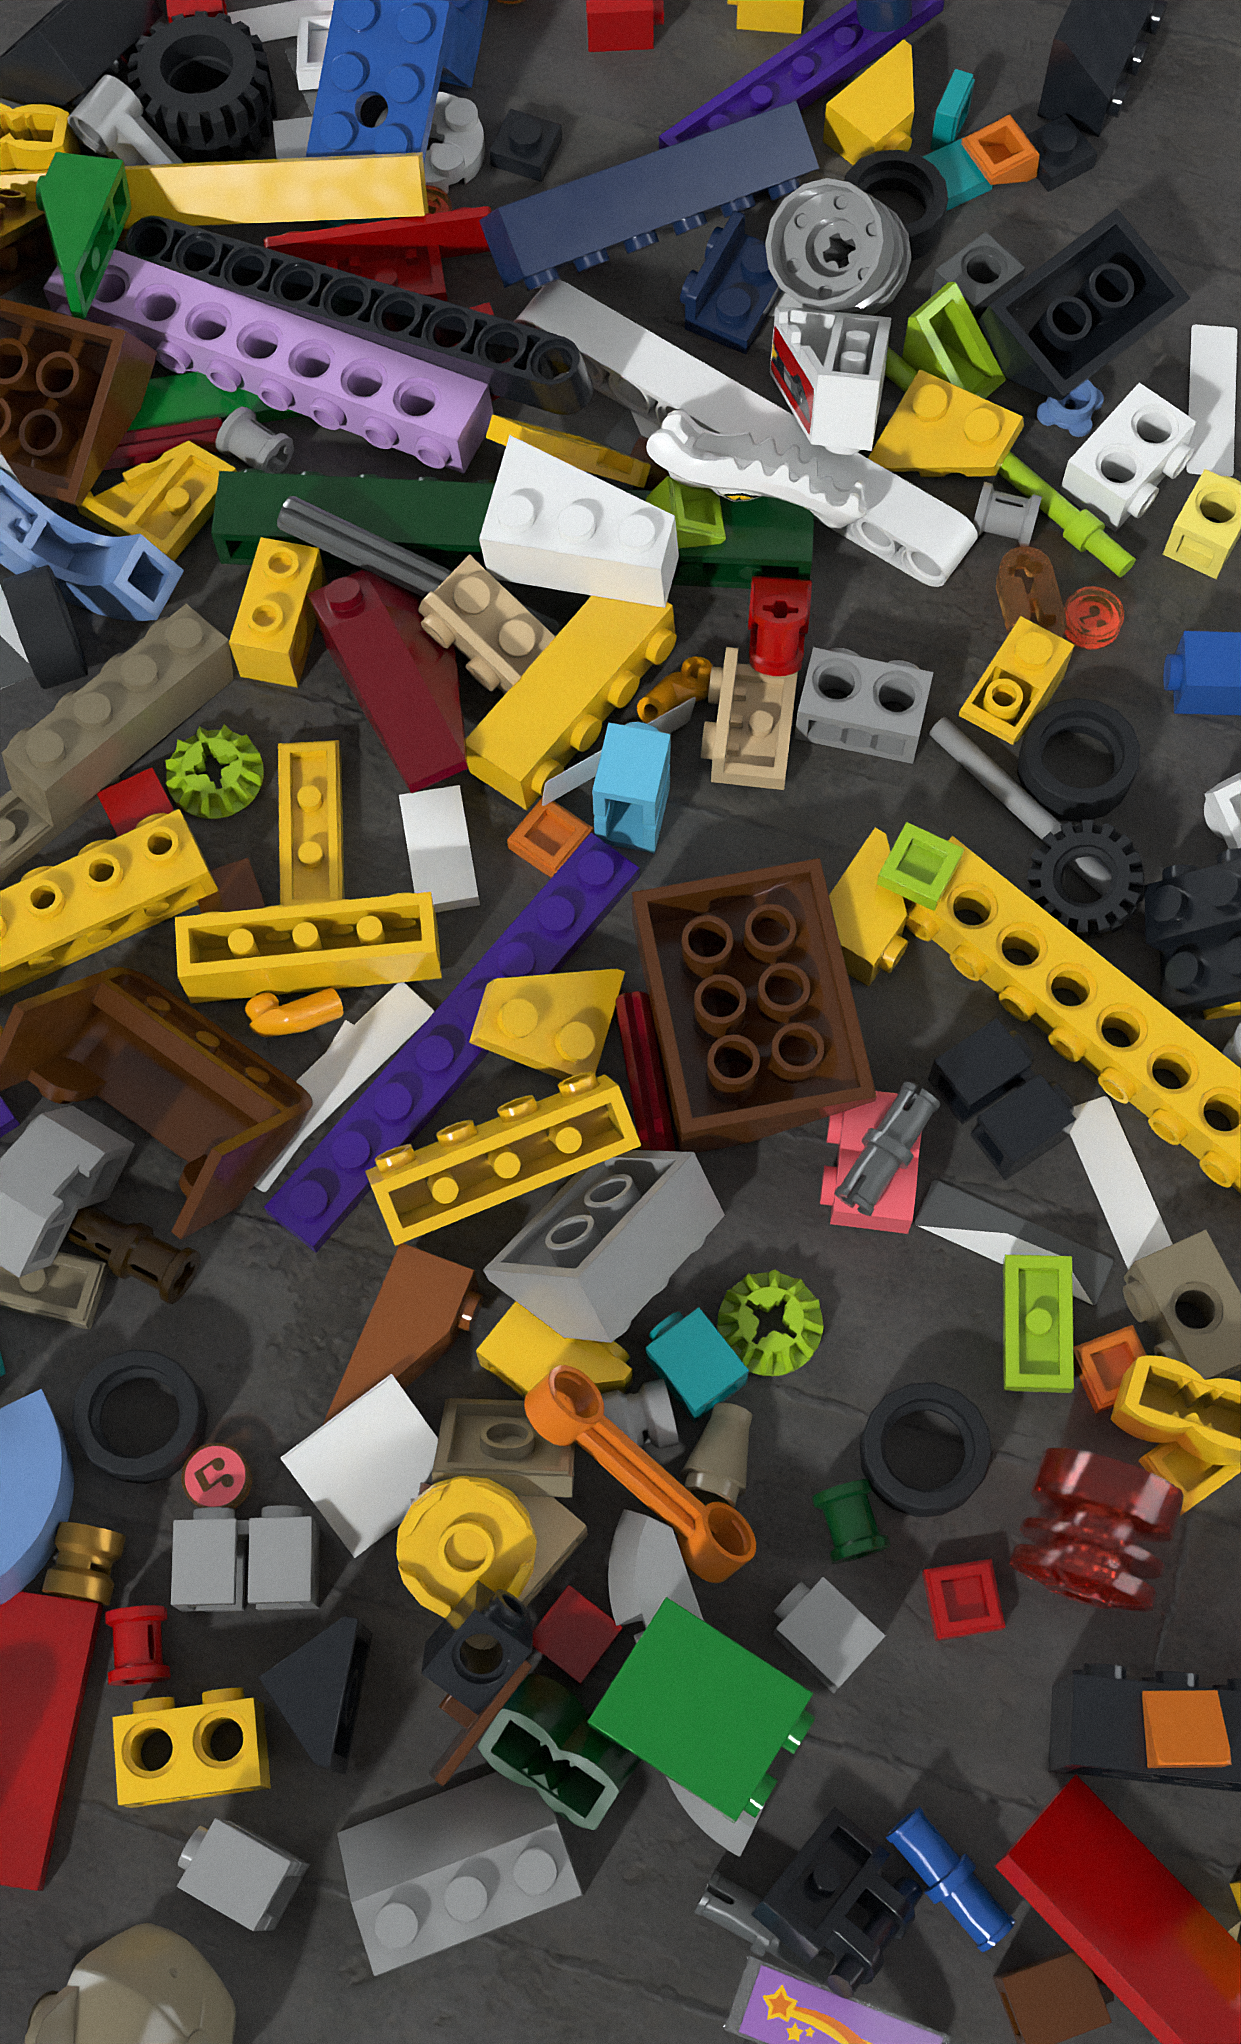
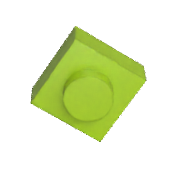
M906 822L878 875L877 885L935 911L962 859L964 848Z

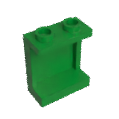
M666 1597L589 1718L588 1725L611 1742L615 1741L723 1814V1817L735 1823L742 1811L756 1818L778 1781L766 1771L781 1747L794 1755L816 1716L804 1709L813 1695L811 1691Z

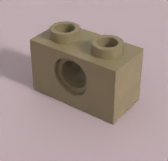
M1207 1230L1135 1261L1123 1277L1127 1284L1123 1286V1294L1135 1319L1140 1323L1146 1321L1158 1343V1345L1154 1346L1155 1356H1163L1180 1361L1198 1372L1205 1380L1225 1378L1240 1371L1241 1293ZM1178 1302H1188L1195 1305L1204 1317V1328L1191 1329L1183 1325L1176 1316L1175 1304Z

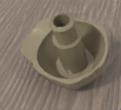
M143 1923L112 1937L88 1953L75 1966L67 1986L60 1992L52 1990L44 1993L37 1999L29 2015L24 2044H233L236 2027V2007L222 1980L194 1944L167 1928L151 1923Z

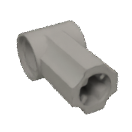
M104 75L67 118L72 131L86 146L101 155H107L111 159L123 160L124 166L183 163L141 116L143 106L134 92L119 79L111 75Z

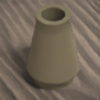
M717 1403L714 1405L711 1418L681 1471V1477L685 1480L684 1487L705 1506L711 1502H722L734 1508L737 1497L743 1496L746 1493L749 1429L753 1415L747 1409L735 1404Z

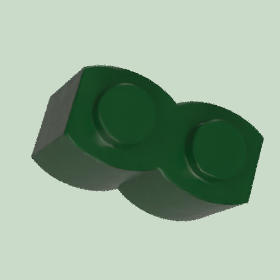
M531 1673L526 1676L505 1703L477 1746L486 1761L500 1774L518 1784L536 1788L546 1804L558 1815L577 1826L592 1830L597 1829L641 1761L640 1758L615 1741L611 1742L590 1728L588 1720L592 1714L586 1713L582 1704L569 1690L550 1678Z

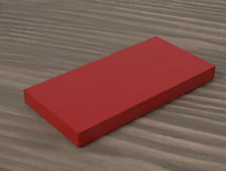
M19 1592L0 1605V1885L34 1891H43L103 1610V1606L99 1603Z
M1075 1774L1059 1789L995 1865L996 1869L1161 2044H1241V1945Z

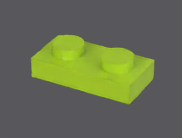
M1005 1254L1003 1259L1004 1391L1071 1393L1073 1391L1072 1256Z

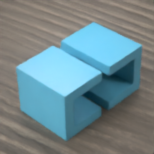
M608 722L592 790L593 815H595L594 834L606 844L655 854L670 790L671 734L662 733L657 728L641 722H630L626 725Z

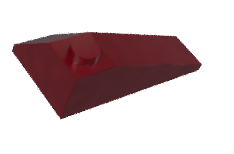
M365 570L336 579L324 587L307 593L328 652L410 793L412 794L468 769L464 718L459 695V687L461 686L456 663V647L453 644L448 648L442 647L422 627L421 622L424 617L418 612V609L424 597Z

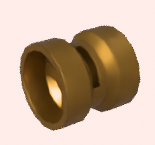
M59 1522L54 1542L59 1550L56 1565L47 1570L42 1591L62 1598L110 1605L114 1589V1582L110 1577L113 1562L122 1556L126 1535L85 1524Z

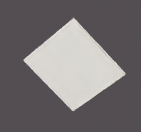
M390 1374L280 1458L354 1558H356L402 1522L411 1506V1498L416 1499L418 1497L420 1482L432 1484V1470L438 1438L395 1377Z

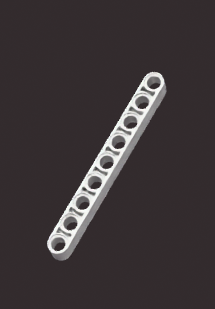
M557 280L543 286L514 321L566 337L573 341L581 353L591 376L594 389L660 427L670 412L681 410L686 412L698 426L710 432L735 434L750 431L756 444H760L767 437L772 436L775 439L777 452L780 454H784L793 444H797L800 447V459L807 462L813 457L817 458L818 475L821 477L832 476L834 484L840 489H850L857 480H862L865 484L864 497L869 503L866 515L840 529H831L924 584L934 587L943 586L978 538L977 531L971 521L956 509L860 453L850 455L836 454L828 451L825 446L811 444L793 414L564 281ZM814 515L815 520L824 524L817 516Z

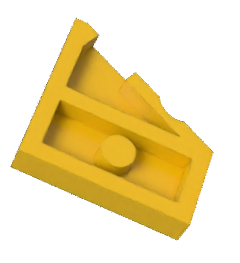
M919 369L868 459L890 472L919 471L920 477H944L955 472L962 473L967 477L996 476L1024 427L1023 416Z
M492 414L486 434L487 439L507 446L509 435L584 472L641 488L645 486L651 467L648 463L584 437Z
M188 440L164 452L155 462L142 463L123 472L124 482L96 496H93L90 491L81 506H77L80 514L119 537L135 534L143 535L172 561H175L214 513L219 471L237 472L235 467Z
M605 969L494 979L486 985L469 1043L562 1080L588 1071H594L596 1074L615 1009V1001L619 995L625 972L619 969Z

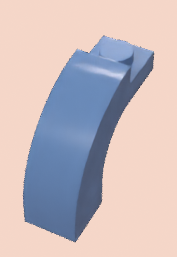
M0 469V564L16 575L49 565L57 579L65 601L96 614L126 621L158 619L184 572L181 567L141 534L122 537L104 536L67 521L50 510Z
M42 1389L0 1408V1605L19 1593L45 1566L57 1547L54 1542L59 1522H68L73 1501L74 1471L70 1448L58 1418Z

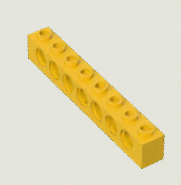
M952 836L948 841L964 848L962 859L935 911L903 897L907 911L906 927L918 938L924 941L932 939L948 952L953 965L965 977L973 981L981 979L998 993L1000 1003L1011 1015L1021 1021H1032L1049 1035V1043L1062 1057L1071 1062L1079 1060L1098 1076L1100 1086L1113 1099L1124 1104L1130 1102L1149 1118L1148 1123L1160 1138L1172 1145L1181 1144L1200 1160L1199 1165L1211 1180L1223 1187L1229 1188L1232 1186L1241 1193V1068ZM962 909L972 910L978 913L984 922L979 925H967L959 921L954 912ZM1011 948L1020 949L1029 955L1032 963L1024 966L1015 965L1005 958L1003 951ZM1057 988L1069 989L1078 995L1081 1004L1078 1006L1063 1005L1055 999L1052 990ZM1115 1028L1124 1032L1129 1038L1131 1046L1121 1048L1111 1045L1104 1038L1102 1030ZM1166 1069L1173 1072L1178 1077L1181 1088L1168 1089L1161 1086L1155 1080L1152 1070ZM1216 1110L1223 1113L1229 1119L1232 1130L1219 1131L1212 1128L1204 1117V1111Z

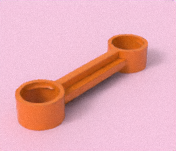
M567 1365L557 1366L526 1394L524 1401L525 1412L534 1429L544 1439L558 1446H570L576 1442L667 1525L673 1528L677 1533V1543L682 1558L697 1576L711 1583H721L754 1557L756 1540L745 1518L736 1509L722 1502H711L705 1506L604 1415V1402L601 1393L593 1381L583 1372Z

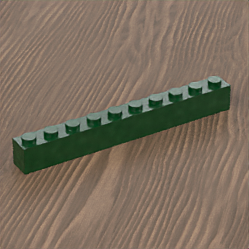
M254 468L243 469L239 472L219 471L211 534L221 564L252 565L261 537L316 547L280 530L277 526L278 515L284 502L289 496H296L451 571H454L469 554L486 570L479 537L496 481L482 479L474 483L450 482L429 476L420 477L415 480L385 479L375 474L341 477L326 476L315 471H304L299 474L266 473ZM621 489L644 501L653 491ZM719 495L726 540L721 544L679 548V557L671 585L751 589L752 576L810 580L814 514L802 506L778 498L761 496L749 501L733 502ZM319 548L324 569L365 570Z

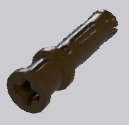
M91 1205L78 1209L65 1236L66 1239L87 1248L107 1260L109 1268L112 1269L114 1275L122 1279L132 1276L158 1290L160 1299L169 1304L176 1303L186 1293L200 1265V1252L190 1247L180 1250L155 1237L153 1228L142 1222H133L127 1225Z

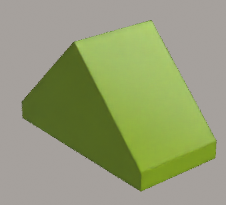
M948 282L909 316L902 359L917 372L919 369L984 399L1006 381L956 282Z

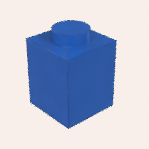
M1183 632L1175 654H1167L1164 663V689L1166 691H1173L1174 714L1241 715V632Z

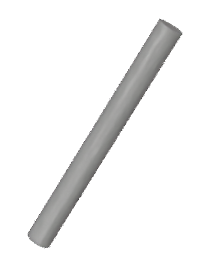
M947 717L941 718L932 727L929 735L1042 841L1050 831L1054 835L1062 830L1060 822ZM1081 857L1069 864L1102 897L1108 892L1112 880L1111 872L1099 859Z

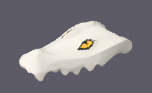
M681 410L670 412L663 421L661 429L654 432L647 441L646 448L649 456L655 463L668 470L672 479L689 487L710 488L716 494L733 502L749 501L761 496L778 498L810 510L825 525L839 529L861 519L867 513L869 503L864 497L865 484L862 480H857L850 489L838 488L834 484L832 476L821 477L818 475L817 458L813 457L807 462L800 459V447L797 444H793L784 454H780L777 452L775 439L772 436L767 437L762 443L756 444L750 431L735 434L710 432L698 426L686 412Z

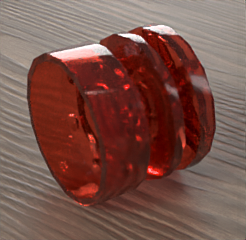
M1047 1448L1042 1452L1030 1495L1037 1503L1057 1514L1056 1519L1037 1517L1023 1519L1019 1531L1024 1537L1037 1545L1019 1544L1015 1546L1009 1564L1019 1573L1041 1583L1047 1590L1081 1604L1101 1609L1118 1608L1143 1613L1153 1611L1157 1592L1154 1587L1139 1578H1160L1163 1576L1165 1566L1159 1558L1137 1545L1138 1541L1166 1543L1173 1540L1185 1497L1182 1490L1153 1473L1116 1459L1068 1448Z

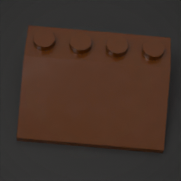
M0 298V452L23 488L30 493L81 506L141 409L158 353L156 350L125 330Z
M820 858L632 892V922L647 994L649 995L680 1152L699 1153L746 1144L876 1101L877 1096Z

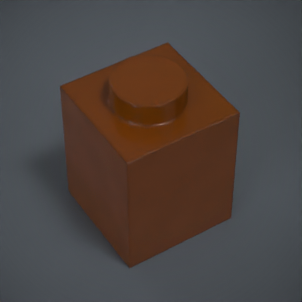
M1072 1948L993 1976L1017 2044H1057L1112 2023L1105 2004L1114 2001L1113 1992Z

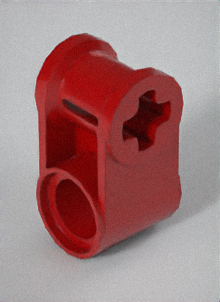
M752 576L748 630H751L749 663L755 671L770 676H788L801 670L804 659L805 634H808L812 580Z

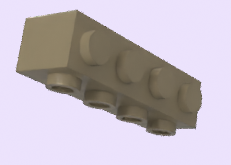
M187 604L170 617H162L150 627L146 636L127 652L118 653L111 657L96 677L81 689L72 690L65 694L50 714L34 727H27L19 731L11 739L8 747L1 754L12 791L55 829L234 680L229 639Z

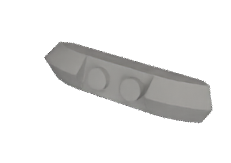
M624 1509L614 1533L608 1570L609 1597L616 1626L643 1621L646 1630L666 1597L703 1620L673 1528L649 1516ZM644 1631L634 1635L636 1644ZM666 1776L678 1801L694 1822L718 1844L740 1857L764 1805L756 1818L742 1811L737 1821L732 1823L723 1817V1814Z

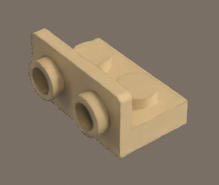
M470 554L434 592L430 591L418 609V612L424 617L421 622L422 627L438 644L444 648H448L453 644L470 660L466 664V668L482 686L490 691L498 687L504 694L519 681L522 674L555 638L535 616Z

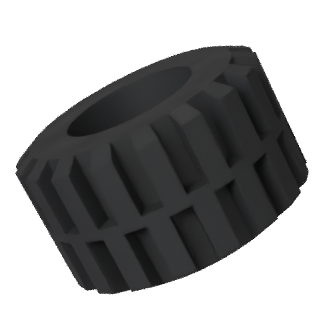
M195 11L194 17L184 18L182 13L172 16V22L167 25L159 22L151 28V37L142 36L136 44L138 53L131 54L128 62L130 73L127 74L130 89L143 106L141 116L182 161H186V163L246 160L244 153L248 150L256 153L263 146L262 137H270L273 131V119L277 118V104L267 54L264 52L263 43L257 34L251 35L249 26L239 21L232 24L230 16L218 13L214 18L208 17L207 11ZM216 88L206 93L191 94L201 89Z

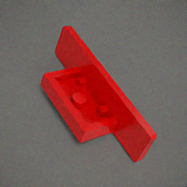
M489 206L476 208L461 207L453 211L427 214L425 216L398 217L396 219L363 224L348 223L335 228L307 232L291 231L279 236L266 237L264 239V248L447 302L441 259L491 252L479 220L490 214L492 210Z

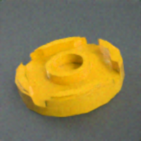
M458 1476L434 1483L413 1500L398 1529L396 1555L399 1562L398 1568L403 1584L419 1604L446 1618L477 1580L494 1592L502 1589L518 1598L534 1570L537 1537L530 1513L512 1491L488 1478Z

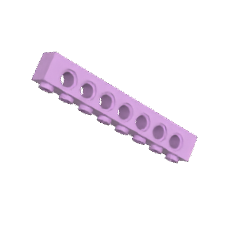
M115 249L85 318L87 321L129 332L156 350L158 353L155 360L173 372L203 373L211 383L224 391L234 392L237 388L258 395L266 405L279 411L289 409L311 417L324 428L330 430L341 428L364 437L369 443L381 449H390L391 447L416 456L422 463L432 468L441 469L446 467L464 474L484 439L492 414H494L489 385L484 382ZM57 265L43 290L53 312L71 316Z

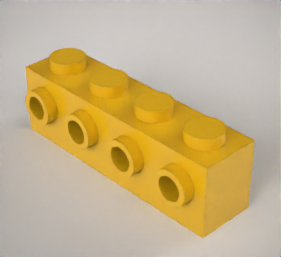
M591 596L522 674L519 681L507 691L466 738L467 760L470 773L527 811L540 795L543 796L545 783L564 772V767L578 751L584 752L593 745L600 734L602 723L616 707L623 708L630 702L638 689L640 678L653 663L659 665L670 655L677 639L673 605L667 602L666 607L662 608Z
M180 809L169 814L158 813L140 821L134 830L112 840L104 839L92 842L82 848L78 856L54 867L42 866L26 873L19 883L0 891V997L198 905L197 900L219 891L197 841Z
M431 892L396 893L382 897L352 900L335 899L322 903L292 906L274 905L262 909L206 912L200 915L175 917L178 979L191 1004L252 998L267 992L281 995L321 991L330 987L341 989L442 978L438 924Z
M594 1071L583 1072L558 1084L560 1092L537 1102L533 1095L517 1098L500 1106L497 1109L499 1117L477 1126L474 1125L473 1120L461 1121L437 1132L438 1142L415 1151L411 1144H406L378 1155L375 1158L377 1166L366 1170L365 1173L394 1245L397 1246L640 1147L641 1143L619 1085L605 1074L596 1078Z

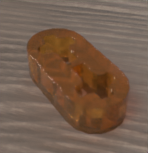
M1019 546L1011 549L1003 556L996 576V591L1007 634L1009 635L1020 616L1030 620L1031 613L1035 612L1040 627L1048 629V631L1063 638L1067 627L1066 615L1054 569L1048 556L1041 550L1031 546ZM1024 569L1027 577H1034L1031 593L1026 594L1021 577H1014L1015 570Z

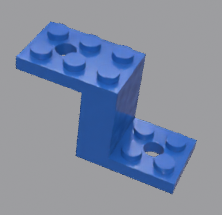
M334 0L306 157L423 152L424 162L440 82L472 88L489 0ZM381 95L385 98L388 105L387 117L377 127H366L360 116L361 106L370 96Z

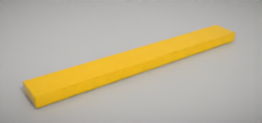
M423 152L125 166L132 209L123 229H129L135 222L148 216H160L190 226L414 217L425 216L429 212ZM48 170L0 172V188L25 192L26 200L36 202L37 181L41 175H46Z

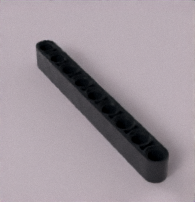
M160 216L141 218L127 231L125 249L129 255L484 382L489 385L490 394L560 415L577 413L592 398L594 388L591 376L579 349L573 341L566 337ZM514 357L510 361L502 363L506 359ZM568 372L562 378L553 380L559 374Z

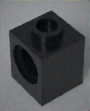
M477 1580L425 1642L421 1674L479 1715L532 1653L533 1620L530 1619L529 1611L511 1593L502 1589L494 1592ZM475 1634H488L497 1639L499 1644L493 1648L483 1650L472 1647L466 1642V1639Z

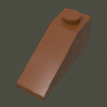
M399 1244L323 1425L390 1374L395 1377L403 1390L406 1389L454 1346L461 1329L469 1332L472 1330L484 1299V1294L476 1292L479 1285L475 1270L407 1244Z

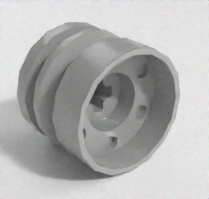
M830 178L805 183L785 197L770 220L765 242L768 268L780 289L796 301L823 311L874 315L894 300L906 282L912 258L909 233L896 212L852 183ZM852 245L856 249L848 254L846 247ZM848 256L849 264L847 266L840 264V261Z

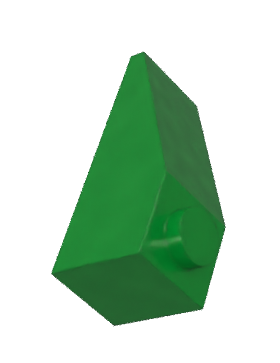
M56 152L46 175H41L37 181L36 204L39 211H44L49 237L71 316L85 320L130 214L132 205L123 160Z

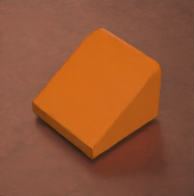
M1011 114L962 138L961 145L990 185L1028 182L1037 177L1040 154Z
M1217 1690L1142 1692L1148 1768H1203L1232 1765L1230 1745Z

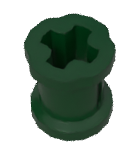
M870 1479L844 1483L812 1496L814 1508L822 1509L833 1541L834 1549L829 1554L832 1564H841L861 1559L891 1546L888 1535L880 1534L869 1503L868 1494L873 1490Z

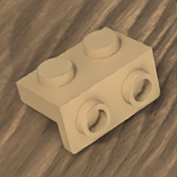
M726 647L724 668L712 667L708 703L719 704L717 723L707 721L704 723L701 758L712 759L711 782L784 790L798 672L788 676L764 675L755 671L749 664L738 663L739 648Z

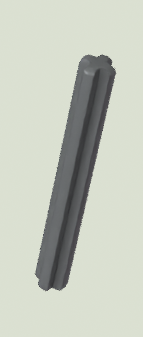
M289 496L278 515L277 526L280 530L424 598L430 591L434 592L453 572L296 496ZM524 606L555 637L557 636L559 624L556 620Z

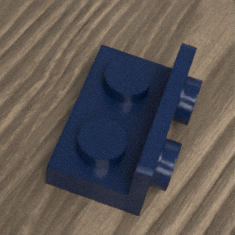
M734 210L724 228L717 226L713 230L706 246L705 262L699 272L691 270L686 277L680 294V303L685 304V330L747 354L782 290L768 268L765 242L744 234L745 214Z

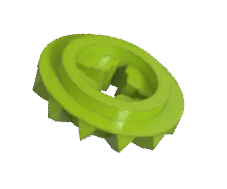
M225 724L220 730L209 731L199 726L194 736L185 741L178 739L176 750L172 757L165 760L167 771L166 785L173 800L186 812L201 818L218 819L240 812L255 799L264 777L261 755L247 734L241 736L232 732ZM211 754L220 765L230 764L221 769L222 778L220 782L222 788L216 789L214 781L211 782L207 774H200L206 770V756Z
M774 1269L766 1273H748L740 1282L727 1290L719 1309L717 1327L718 1332L744 1363L749 1372L762 1376H780L799 1369L810 1360L820 1344L824 1324L819 1299L814 1297L802 1279L792 1278ZM782 1301L786 1302L782 1323L788 1328V1333L795 1338L793 1339L786 1333L782 1335L773 1330L767 1337H762L758 1344H755L754 1340L757 1337L759 1319L753 1315V1310L748 1306L755 1310L761 1309L769 1313L775 1306L779 1307Z

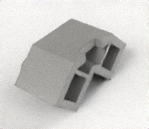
M74 1106L44 1112L36 1116L27 1126L24 1133L0 1158V1266L17 1277H22L51 1266L78 1209L109 1199L135 1144Z

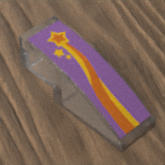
M749 1955L746 1957L723 2025L725 2031L758 2044H949L951 2036L854 1997L849 1999L841 1998L829 1987Z

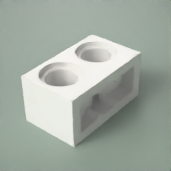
M1138 383L1069 459L1059 493L1083 510H1089L1107 527L1116 532L1130 515L1138 519L1148 510L1159 492V488L1156 486L1166 475L1174 479L1187 465L1194 452V449L1188 444L1197 421L1141 383ZM1143 439H1149L1156 443H1149ZM1107 478H1115L1123 483H1115Z

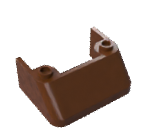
M109 968L14 1004L0 1036V1091L28 1080L38 1087L39 1092L45 1098L59 1104L80 1102L97 1095L188 1162L179 1177V1186L186 1195L187 1200L171 1231L181 1240L239 1206L301 1129L313 1105L310 1094L300 1084L156 981L141 972L129 968Z

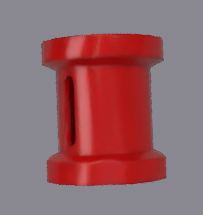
M142 1605L118 1608L105 1612L106 1624L113 1627L114 1669L108 1672V1685H145L163 1682L171 1678L170 1667L163 1664L161 1623L168 1619L167 1608L159 1605Z

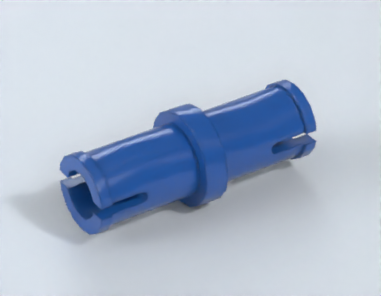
M920 1806L908 1813L887 1833L888 1835L885 1838L894 1844L928 1885L924 1893L933 1904H937L940 1901L974 1940L980 1952L983 1953L992 1948L1013 1928L1016 1920L1012 1915L1007 1914L973 1873L976 1864L967 1854L959 1856L924 1815V1811Z

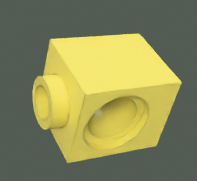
M1204 469L1174 523L1163 555L1217 579L1241 535V482L1232 477L1220 476ZM1205 517L1215 518L1221 523L1212 522Z

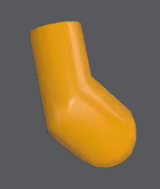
M694 656L686 659L682 664L680 672L667 675L638 702L637 713L641 720L648 724L693 697H696L695 703L706 699L709 694L713 664L703 657Z
M330 987L279 1006L277 996L268 992L262 993L247 1002L245 1013L252 1021L249 1024V1028L261 1037L267 1038L304 1032L339 1019L343 1016V1006L338 993Z

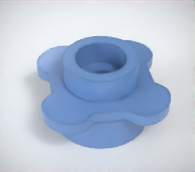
M1087 380L1061 401L1048 397L1045 403L1038 406L1037 418L1043 425L1050 426L1056 424L1060 428L1068 429L1073 436H1085L1092 429L1091 417L1094 410L1101 408L1103 404V394ZM1065 405H1072L1075 409H1067Z

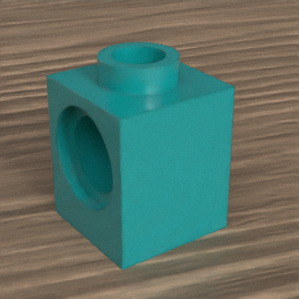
M700 1307L685 1318L680 1311L671 1314L649 1333L648 1337L652 1340V1343L646 1346V1362L659 1379H664L666 1388L694 1424L712 1411L715 1404L724 1402L747 1384L749 1370Z

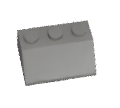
M630 1150L578 1171L483 1271L490 1282L562 1337L612 1343L628 1330L631 1320L648 1301L667 1286L669 1278L688 1256L705 1243L706 1236L721 1221L725 1214L694 1152Z
M498 1771L337 1833L351 1904L374 1976L387 1973L584 1896L556 1812L546 1804L536 1788L513 1782Z

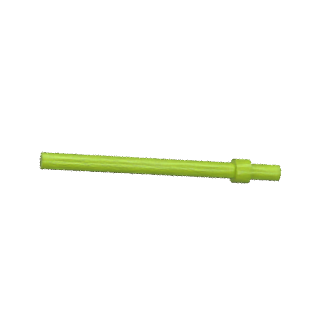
M888 347L885 375L906 393L917 371ZM1009 451L998 473L1028 499L1033 494L1042 496L1039 509L1064 529L1063 537L1080 552L1088 550L1119 578L1124 576L1132 568L1136 559L1104 532L1105 524L1087 509L1080 512Z

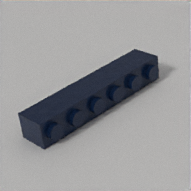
M797 101L501 206L479 220L504 288L524 282L527 291H532L559 280L560 276L557 269L572 263L575 264L577 272L580 273L609 261L610 258L607 251L624 245L627 254H631L660 242L656 232L673 226L676 236H680L707 225L708 222L705 214L721 209L724 218H728L734 210L744 212L756 206L753 196L768 191L772 201L785 197L802 186L800 178L819 169V165Z

